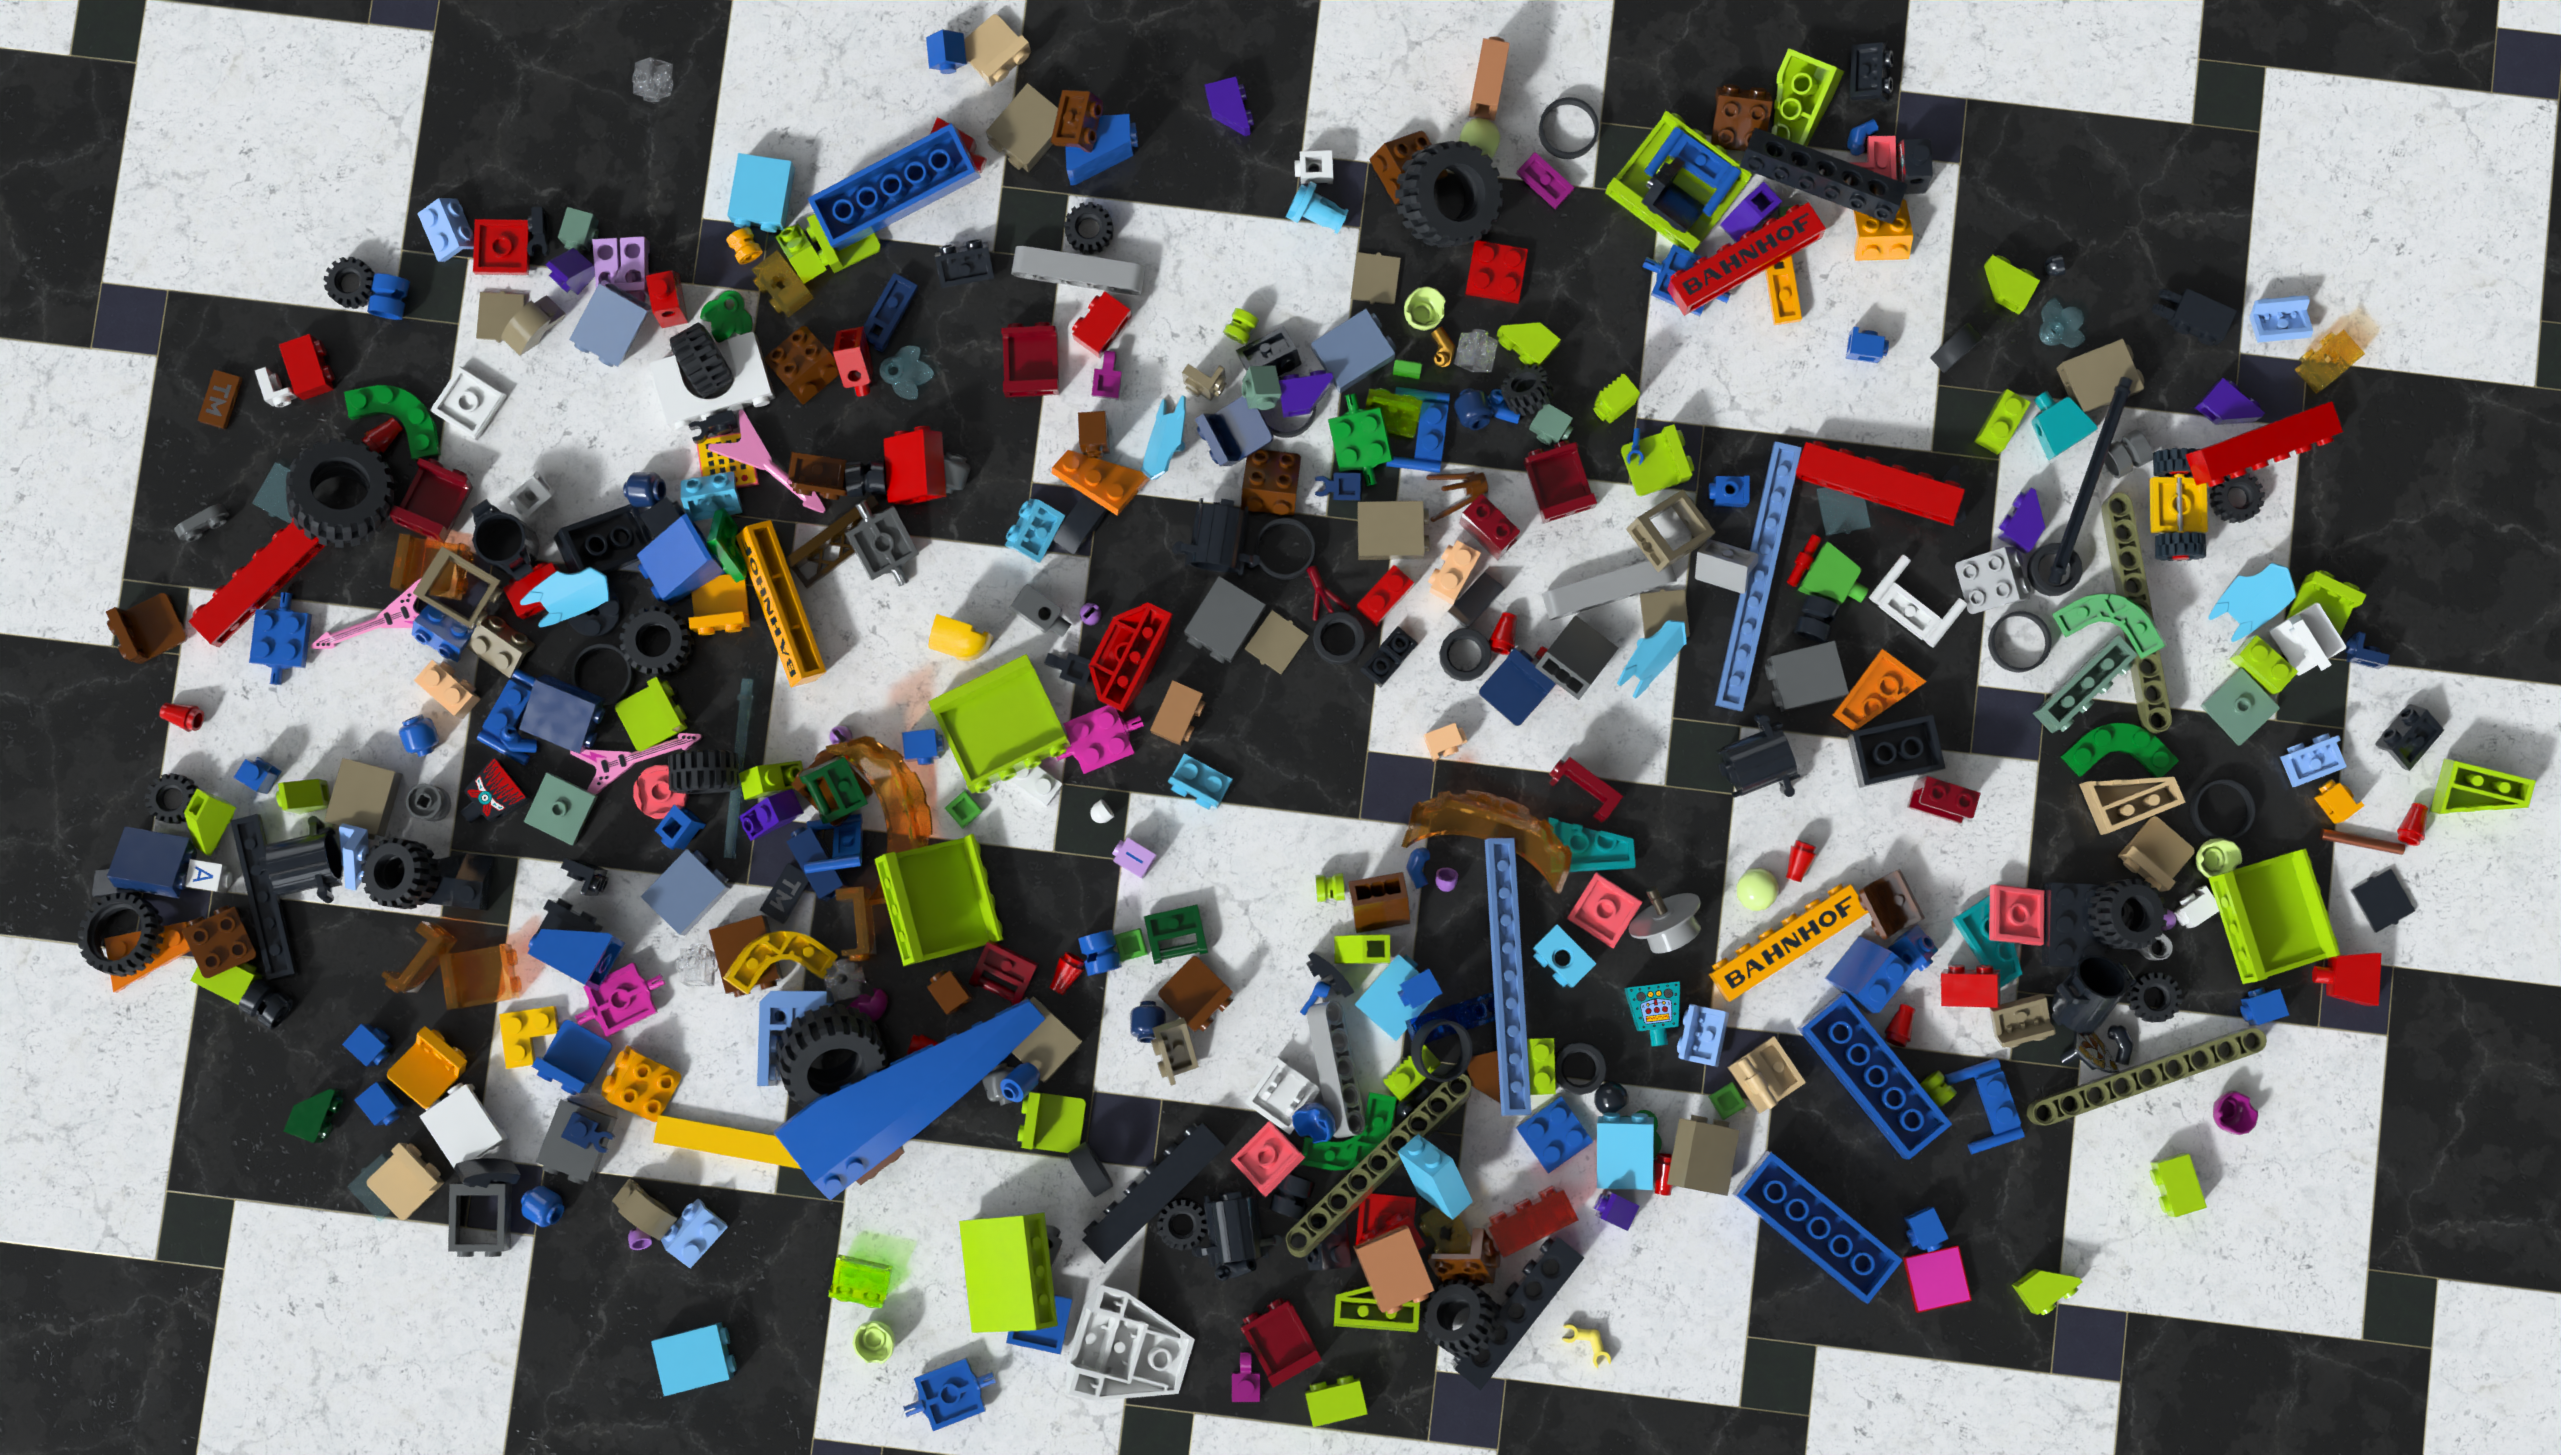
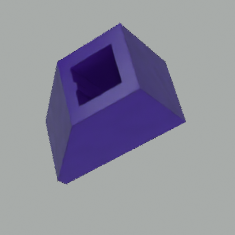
M1236 77L1205 84V92L1212 118L1244 136L1250 135V126L1254 125L1250 109L1245 110L1243 101L1247 100L1244 85H1238Z
M1763 182L1726 217L1720 226L1737 243L1742 235L1748 231H1754L1779 208L1782 200Z
M575 248L555 257L546 264L552 271L549 276L567 293L572 290L579 295L595 277L594 265Z
M1317 370L1311 372L1310 376L1299 377V374L1284 376L1283 380H1279L1282 393L1280 400L1283 418L1310 414L1333 384V373H1326V370Z
M2224 378L2216 382L2195 407L2215 425L2251 423L2265 414L2260 409L2261 406L2257 401L2250 397H2245L2239 392L2240 389L2234 382Z
M2032 487L2025 493L2019 492L2012 503L2015 509L2011 516L2006 514L1998 526L2001 532L1997 538L2024 554L2033 549L2045 529L2037 493Z
M789 789L768 796L739 816L750 841H753L792 822L804 812L793 789Z
M1606 1191L1605 1195L1600 1193L1594 1205V1209L1597 1210L1595 1216L1626 1231L1629 1230L1640 1207L1610 1191Z

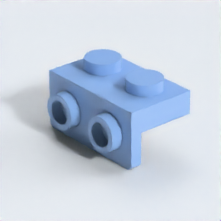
M438 198L418 213L438 262H446L463 249H474L473 231L469 227L463 213V208L457 199Z
M2289 296L2256 300L2249 318L2257 343L2311 338L2313 328L2307 312L2310 302L2309 296Z
M2329 733L2313 738V745L2304 747V744L2300 743L2287 748L2289 754L2280 758L2292 787L2347 767L2337 745V742L2341 741L2339 735L2330 738Z
M342 823L339 827L345 888L356 891L362 882L361 877L364 876V871H361L362 865H366L367 862L364 860L365 856L369 854L368 830Z
M1690 1004L1689 1009L1685 1011L1683 1016L1685 1028L1683 1037H1680L1678 1041L1677 1051L1679 1058L1718 1067L1729 1012Z
M696 1199L693 1204L691 1203L686 1206L682 1216L670 1227L661 1239V1242L666 1251L691 1268L728 1226L726 1222L707 1209L700 1199Z

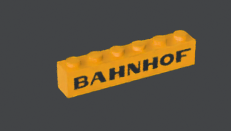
M771 520L748 525L736 535L789 684L792 688L814 682L826 673V669Z
M1841 883L1827 891L1829 897L1820 902L1817 898L1804 906L1806 912L1797 917L1793 913L1781 921L1783 926L1775 932L1773 928H1770L1760 934L1758 937L1761 941L1751 946L1748 942L1735 951L1737 956L1730 961L1725 957L1712 965L1714 971L1709 973V976L1726 1002L1734 1000L1869 913L1868 910L1865 911L1860 905L1858 894L1852 885L1843 887Z

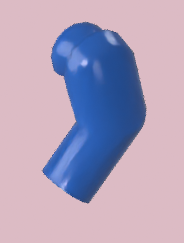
M1874 119L1854 127L1850 131L1847 148L1850 149L1852 155L1859 156L1865 151L1863 146L1865 138L1878 131V126Z
M1492 390L1488 399L1494 412L1493 415L1498 419L1518 424L1521 413L1517 415L1514 411L1510 410L1501 393L1502 390Z
M507 725L500 730V740L509 751L536 752V739H522L517 733L516 728L511 725Z

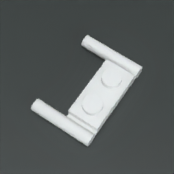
M1901 555L1869 596V599L1878 604V607L1919 639H1923L1929 646L1934 648L1967 606V603L1958 598L1943 619H1941L1895 583L1911 562L1908 557Z

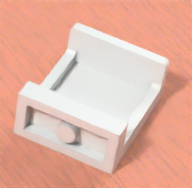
M457 1084L448 1091V1097L442 1101L438 1099L430 1108L425 1109V1113L420 1115V1118L453 1168L456 1163L482 1158L509 1139L503 1129L499 1130L473 1092L475 1089L473 1084Z

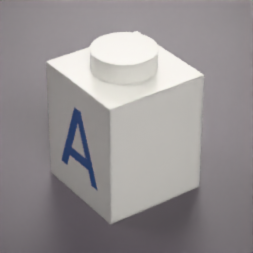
M190 859L185 887L226 893L233 880L231 866Z

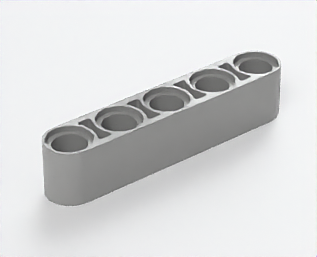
M1016 246L1011 274L1031 280L1129 295H1141L1146 267L1132 262L1027 246Z
M1648 560L1542 593L1549 619L1555 620L1671 585L1677 582L1672 564L1658 573Z
M1337 1001L1314 1004L1308 1009L1307 1019L1324 1106L1333 1113L1335 1118L1336 1131L1333 1136L1344 1138L1360 1135L1365 1130V1117L1343 1008Z

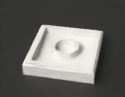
M459 366L430 411L475 440H478L507 395Z

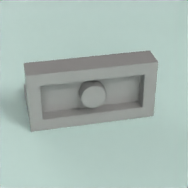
M1708 539L1697 551L1695 578L1744 594L1748 588L1749 573L1758 564L1759 554Z

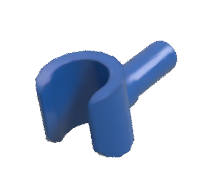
M1634 428L1632 449L1626 456L1628 464H1630L1631 454L1634 453L1639 456V465L1644 459L1639 446L1641 432L1639 428Z
M1322 981L1317 982L1309 1000L1300 1010V1013L1306 1015L1310 1006L1316 1002L1317 997L1326 999L1331 985Z

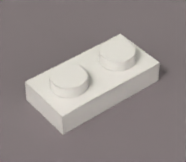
M1038 766L1032 769L1024 768L1016 772L1017 775L1010 779L1045 806L1050 804L1063 786L1061 782Z

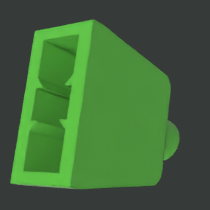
M1826 542L1798 591L1822 597L1841 605L1847 595L1861 603L1869 589L1856 582L1862 569L1831 543Z

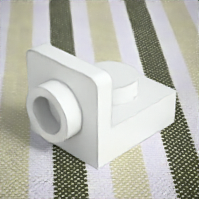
M266 367L255 370L264 400L271 406L284 407L291 404V400L298 398L290 387L282 389L281 381L276 373L273 374Z

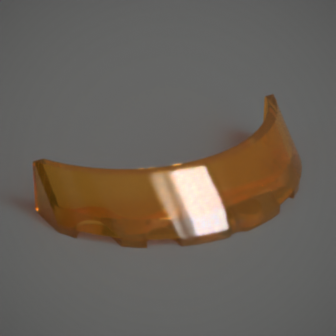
M861 736L825 746L827 752L838 756L844 754L847 761L853 764L865 776L874 789L886 821L887 853H899L928 846L929 836L933 834L930 806L926 800L927 795L915 771L911 772L903 761L904 757L897 750H891L884 744L876 741V738ZM879 881L877 888L869 898V905L886 903L881 881Z
M1466 790L1465 794H1451L1450 791L1440 792L1435 798L1422 803L1421 801L1417 802L1411 810L1401 847L1407 848L1417 841L1439 835H1464L1484 840L1488 838H1514L1515 853L1537 868L1547 879L1554 892L1559 894L1569 874L1572 858L1569 846H1564L1553 833L1554 827L1545 819L1539 821L1529 814V808L1504 797L1501 798L1491 793Z

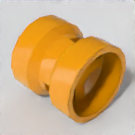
M749 227L733 232L726 239L730 248L735 250V257L739 264H747L757 259L763 253L759 244L754 242V235Z

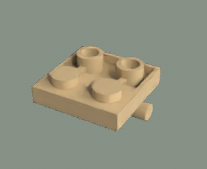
M1775 1036L1728 1066V1069L1758 1113H1762L1768 1108L1771 1109L1778 1104L1779 1100L1806 1083Z

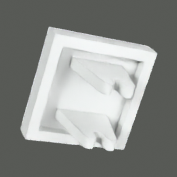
M1276 1057L1245 1103L1285 1132L1291 1134L1294 1130L1293 1114L1305 1104L1313 1102L1321 1088Z

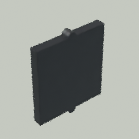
M2392 869L2374 878L2368 877L2367 882L2350 890L2374 933L2391 924L2397 925L2399 923L2398 920L2415 912Z

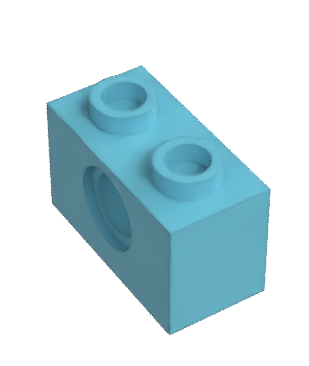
M1555 925L1532 948L1536 952L1533 955L1536 961L1544 968L1549 965L1555 971L1552 976L1563 987L1566 985L1570 988L1574 987L1596 965L1558 925ZM1559 950H1564L1569 955V962L1565 966H1560L1555 961V954Z

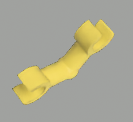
M1570 1323L1563 1325L1564 1328L1574 1330L1573 1337H1563V1341L1567 1343H1572L1576 1339L1590 1341L1594 1352L1592 1359L1595 1367L1599 1368L1597 1357L1600 1355H1605L1608 1363L1611 1364V1357L1604 1350L1601 1334L1597 1329H1579Z

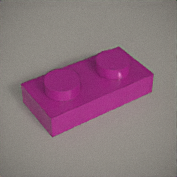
M1536 152L1516 172L1526 184L1555 210L1574 191V187Z

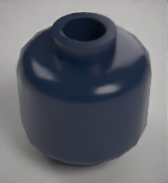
M1474 388L1465 389L1459 394L1454 403L1460 423L1471 430H1479L1487 426L1494 413L1487 394L1482 390H1475Z
M634 472L628 477L627 482L624 483L623 493L634 507H652L665 498L666 484L655 472Z
M1142 1001L1140 1006L1133 1008L1130 1012V1033L1137 1038L1138 1042L1151 1043V1040L1155 1039L1152 1028L1166 1024V1011L1162 1007L1156 1006L1155 1001Z

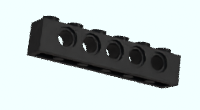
M1754 128L1739 166L1742 169L1889 224L1893 223L1908 185L1758 128Z
M1557 1235L1553 1239L1548 1237L1539 1248L1542 1253L1536 1261L1531 1259L1522 1270V1273L1525 1274L1519 1283L1514 1281L1504 1293L1508 1297L1501 1305L1496 1303L1498 1306L1496 1310L1500 1312V1318L1496 1321L1506 1328L1507 1333L1501 1340H1489V1347L1487 1348L1489 1350L1488 1359L1484 1362H1478L1474 1359L1472 1353H1470L1469 1357L1459 1355V1357L1454 1356L1453 1361L1456 1362L1453 1366L1454 1370L1480 1391L1584 1259L1582 1255ZM1549 1259H1555L1558 1262V1269L1553 1274H1547L1543 1269L1544 1263ZM1531 1281H1537L1541 1285V1291L1536 1296H1529L1526 1292V1286ZM1514 1303H1520L1524 1307V1312L1519 1318H1512L1509 1315V1308Z

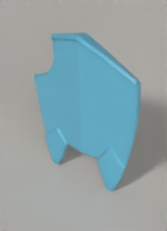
M1183 395L1180 397L1174 413L1166 414L1167 401L1165 399H1162L1143 465L1140 468L1151 480L1160 478L1168 471L1174 452H1180L1185 449V443L1182 441L1186 397Z
M2270 563L2263 571L2256 575L2247 577L2238 575L2215 604L2208 619H2215L2228 612L2239 623L2231 641L2235 642L2249 635L2276 616L2296 597L2289 568Z
M591 567L573 574L556 571L521 599L520 604L527 605L540 601L549 613L539 622L538 626L553 625L585 613L609 601L607 576Z
M1666 621L1662 628L1653 636L1640 638L1637 641L1638 647L1624 668L1617 684L1622 686L1635 675L1640 679V682L1633 697L1635 699L1639 697L1649 687V684L1667 667L1681 648L1686 645L1685 622Z

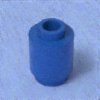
M1027 1062L1016 1066L1001 1081L1000 1087L1004 1097L1013 1102L1022 1101L1038 1085V1080L1040 1079L1039 1070L1033 1064Z

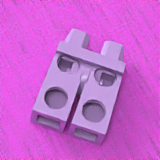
M645 237L620 238V241L617 238L592 239L596 288L601 281L606 280L645 302V295H649L646 276L649 275L648 253H650V242Z

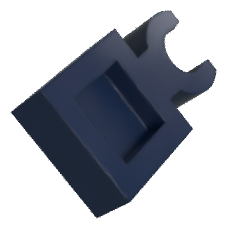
M1334 473V481L1325 476L1315 477V481H1323L1326 485L1324 491L1315 492L1316 496L1324 497L1334 492L1333 500H1362V473Z
M576 1111L572 1113L561 1135L562 1138L584 1149H588L590 1144L593 1143L595 1149L601 1153H608L609 1151L608 1148L602 1146L601 1140L604 1137L614 1140L616 1136L608 1131L598 1132L597 1130L601 1123Z

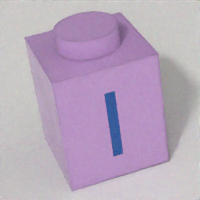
M1127 838L1125 842L1120 840L1112 853L1116 856L1113 860L1116 864L1141 879L1145 877L1157 857L1156 854L1130 838Z

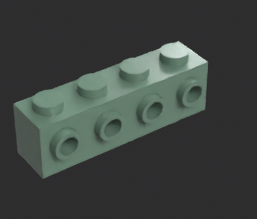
M2119 635L2110 639L2033 714L2051 733L2058 730L2064 732L2074 723L2073 716L2079 711L2084 713L2093 705L2094 701L2092 698L2098 693L2104 694L2114 684L2111 680L2116 675H2124L2133 666L2131 661L2138 654Z

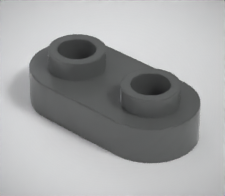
M216 504L181 522L174 530L180 540L192 542L202 536V532L209 528L215 529L224 525L227 522L226 518L229 516V513L224 504Z

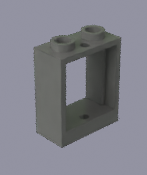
M463 1183L450 1184L448 1252H457V1257H473L474 1252H485V1257H500L502 1252L511 1250L512 1183H489L487 1188L480 1186L468 1187ZM461 1195H498L497 1243H460Z

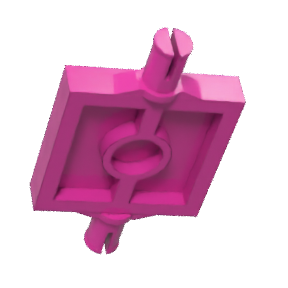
M1107 705L1063 723L1071 746L1066 748V753L1057 756V760L1059 761L1073 755L1079 761L1083 774L1134 754L1129 741V732L1144 726L1143 722L1132 725L1141 720L1140 715L1124 722L1119 716L1117 709Z
M631 963L608 974L598 991L584 986L583 988L589 999L590 1009L575 1015V1018L578 1019V1024L581 1026L595 1019L601 1025L605 1036L609 1037L658 1013L652 1000L651 991L665 985V981L661 980L663 976L659 974L646 981L641 976L636 964Z

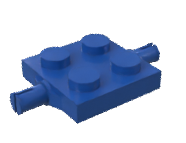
M1674 244L1662 263L1646 257L1642 267L1657 273L1656 284L1651 296L1677 306L1667 290L1671 280L1670 277L1681 269L1685 271L1694 267L1693 264L1702 257ZM1726 292L1715 299L1727 304L1731 293ZM1705 305L1699 307L1691 313L1697 316H1701Z
M281 592L279 608L273 610L256 609L249 663L266 665L272 668L269 682L272 685H282L283 669L292 667L306 668L312 614L291 610L292 593Z
M966 1357L914 1378L918 1389L919 1401L903 1406L904 1411L910 1410L905 1414L909 1417L923 1411L929 1419L932 1430L936 1431L985 1412L986 1407L981 1396V1388L996 1383V1378L984 1381L994 1377V1373L991 1372L977 1378L972 1372Z

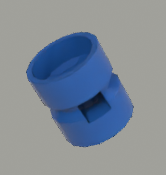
M374 274L371 289L375 292V295L369 298L367 312L387 319L402 320L405 303L402 299L407 297L410 282L393 275Z
M1113 930L1091 934L1078 939L1082 954L1087 955L1084 963L1088 976L1122 968L1119 952L1113 949L1116 946Z

